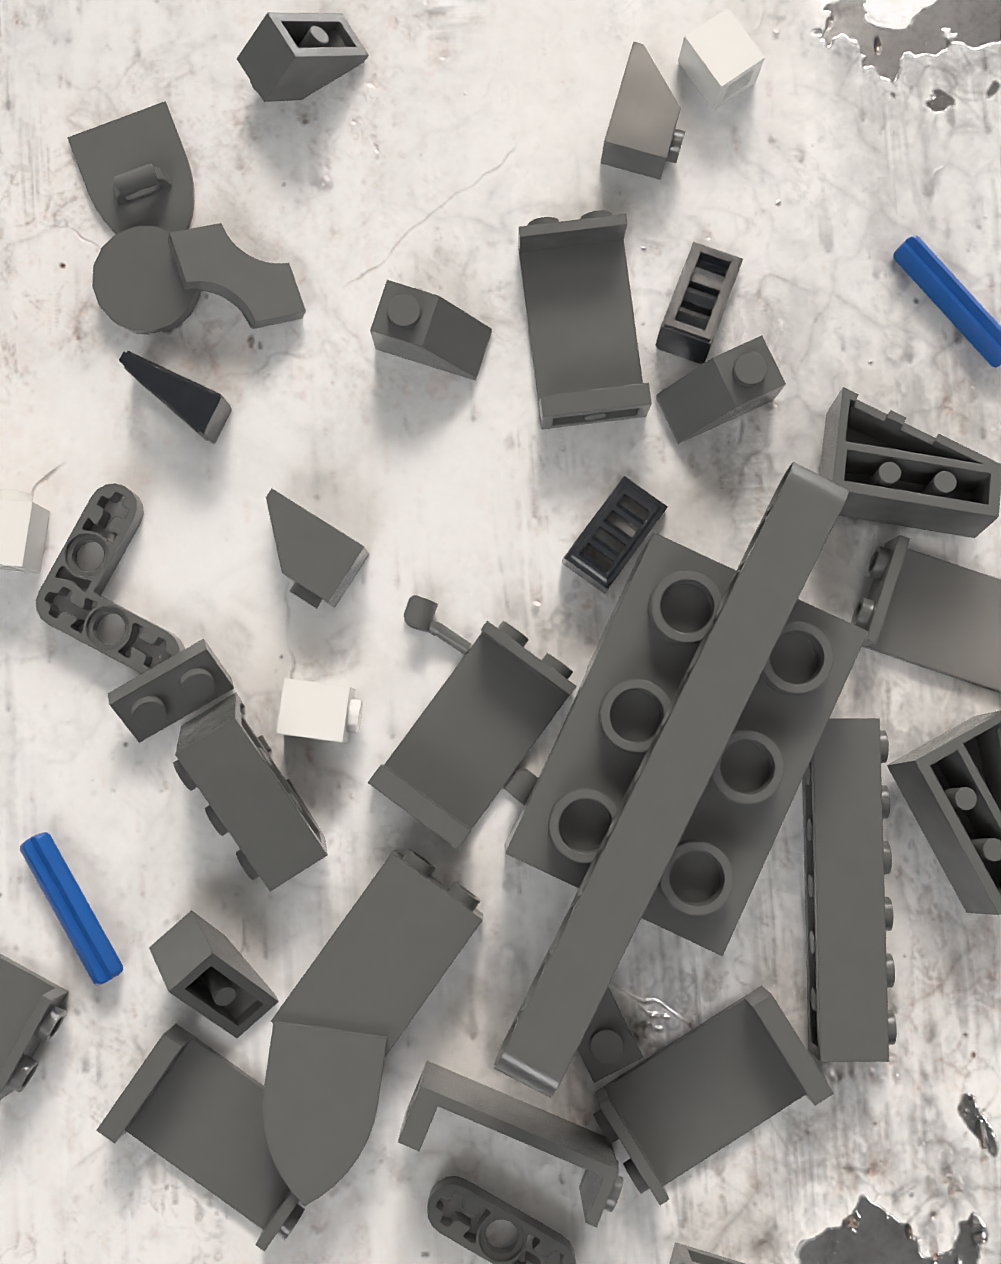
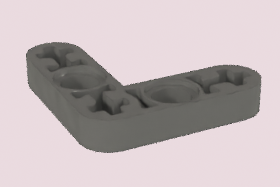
M116 483L106 484L98 488L88 501L38 592L36 610L40 618L48 625L142 674L152 668L150 665L153 658L144 651L132 647L137 637L156 646H160L166 640L165 651L171 657L183 651L185 647L181 639L173 633L101 596L140 526L144 515L143 504L135 493L123 485ZM124 497L122 505L128 509L127 515L124 519L115 516L107 528L108 532L117 535L112 543L106 537L92 532L91 529L94 524L105 529L111 517V514L104 510L106 504L109 501L118 503ZM96 542L101 545L104 551L103 562L99 568L85 572L80 569L77 563L78 551L83 545ZM72 591L69 600L73 604L90 611V613L86 616L85 620L66 612H62L56 617L59 608L53 604L54 598L57 595L66 597ZM93 601H95L97 606L92 609ZM117 614L125 623L124 636L120 641L107 645L98 636V625L105 616ZM81 625H83L82 632L78 630ZM140 626L144 627V632L138 636ZM132 647L130 657L126 656L125 653Z
M448 1176L439 1180L431 1189L427 1204V1214L432 1227L440 1234L490 1263L541 1264V1260L526 1251L524 1262L517 1260L524 1252L527 1237L531 1234L535 1236L532 1240V1248L535 1252L544 1257H549L555 1250L560 1252L561 1264H576L574 1249L570 1241L562 1234L472 1182L458 1176ZM455 1193L463 1197L462 1208L477 1217L479 1206L486 1208L479 1218L475 1234L468 1231L471 1228V1218L465 1214L455 1211L451 1218L443 1215L444 1204L439 1200L441 1197L450 1200ZM496 1220L510 1221L518 1231L516 1241L507 1248L492 1246L485 1236L488 1226Z

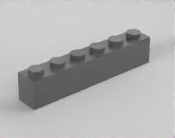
M829 718L802 778L808 1051L820 1062H889V1045H894L897 1037L896 1019L893 1011L888 1010L887 988H892L895 983L894 960L890 953H886V931L892 930L894 915L891 899L885 897L884 875L890 874L892 868V853L889 842L883 841V819H887L890 814V794L888 787L882 785L881 763L887 762L889 742L886 731L880 730V718Z

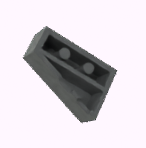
M845 387L841 389L826 413L819 475L849 489V494L839 516L976 538L999 517L1001 496L1000 463L941 434L933 437L904 423L906 417L892 410L886 414L857 400L859 394Z
M237 692L181 726L175 753L178 760L173 762V765L184 785L190 791L198 787L209 803L205 807V812L216 831L221 836L230 833L239 846L240 850L236 852V856L246 874L252 880L260 877L271 892L328 856L326 840L290 779L286 780L268 754L271 748L264 736L257 737L241 714L240 709L245 707Z
M1001 710L974 716L887 765L966 913L1001 914Z

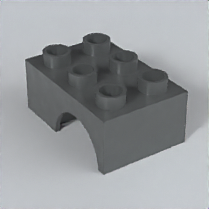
M655 532L652 534L637 558L587 666L582 683L559 735L521 814L505 842V854L572 886L580 887L736 572L735 569ZM800 599L797 600L650 899L642 919L723 957L866 638L867 630Z

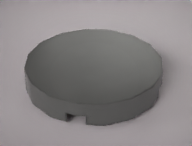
M135 226L118 232L102 246L93 265L92 287L100 308L114 323L135 334L150 335L149 333L161 331L164 333L176 329L192 314L201 294V291L184 290L168 244L169 232L159 227Z

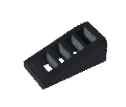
M693 242L660 326L655 344L657 349L699 364L706 362L743 258ZM697 267L725 277L724 282L695 273L694 270ZM688 287H690L695 290L716 296L718 298L717 300L691 292L687 289ZM683 307L688 310L697 312L699 314L710 317V319L706 320L704 318L680 311V308Z
M123 351L119 362L124 365V369L201 437L215 444L232 411L226 399L220 393L137 354Z
M624 476L562 559V564L605 594L668 506ZM624 495L650 512L645 521L619 504ZM612 512L637 529L633 537L607 520ZM599 529H602L625 546L621 554L595 536ZM588 545L613 562L609 570H606L583 553Z

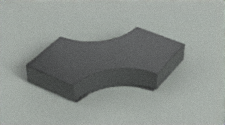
M222 223L169 232L168 244L184 290L206 291L227 299L242 312L252 329L303 319L306 309L290 263H269L246 254L232 242Z

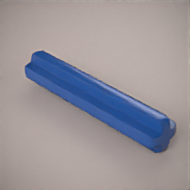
M913 235L906 239L895 250L893 254L894 260L992 367L1001 366V326L919 236Z
M44 832L27 839L20 845V852L93 984L97 986L102 985L118 976L123 971V965L51 835Z

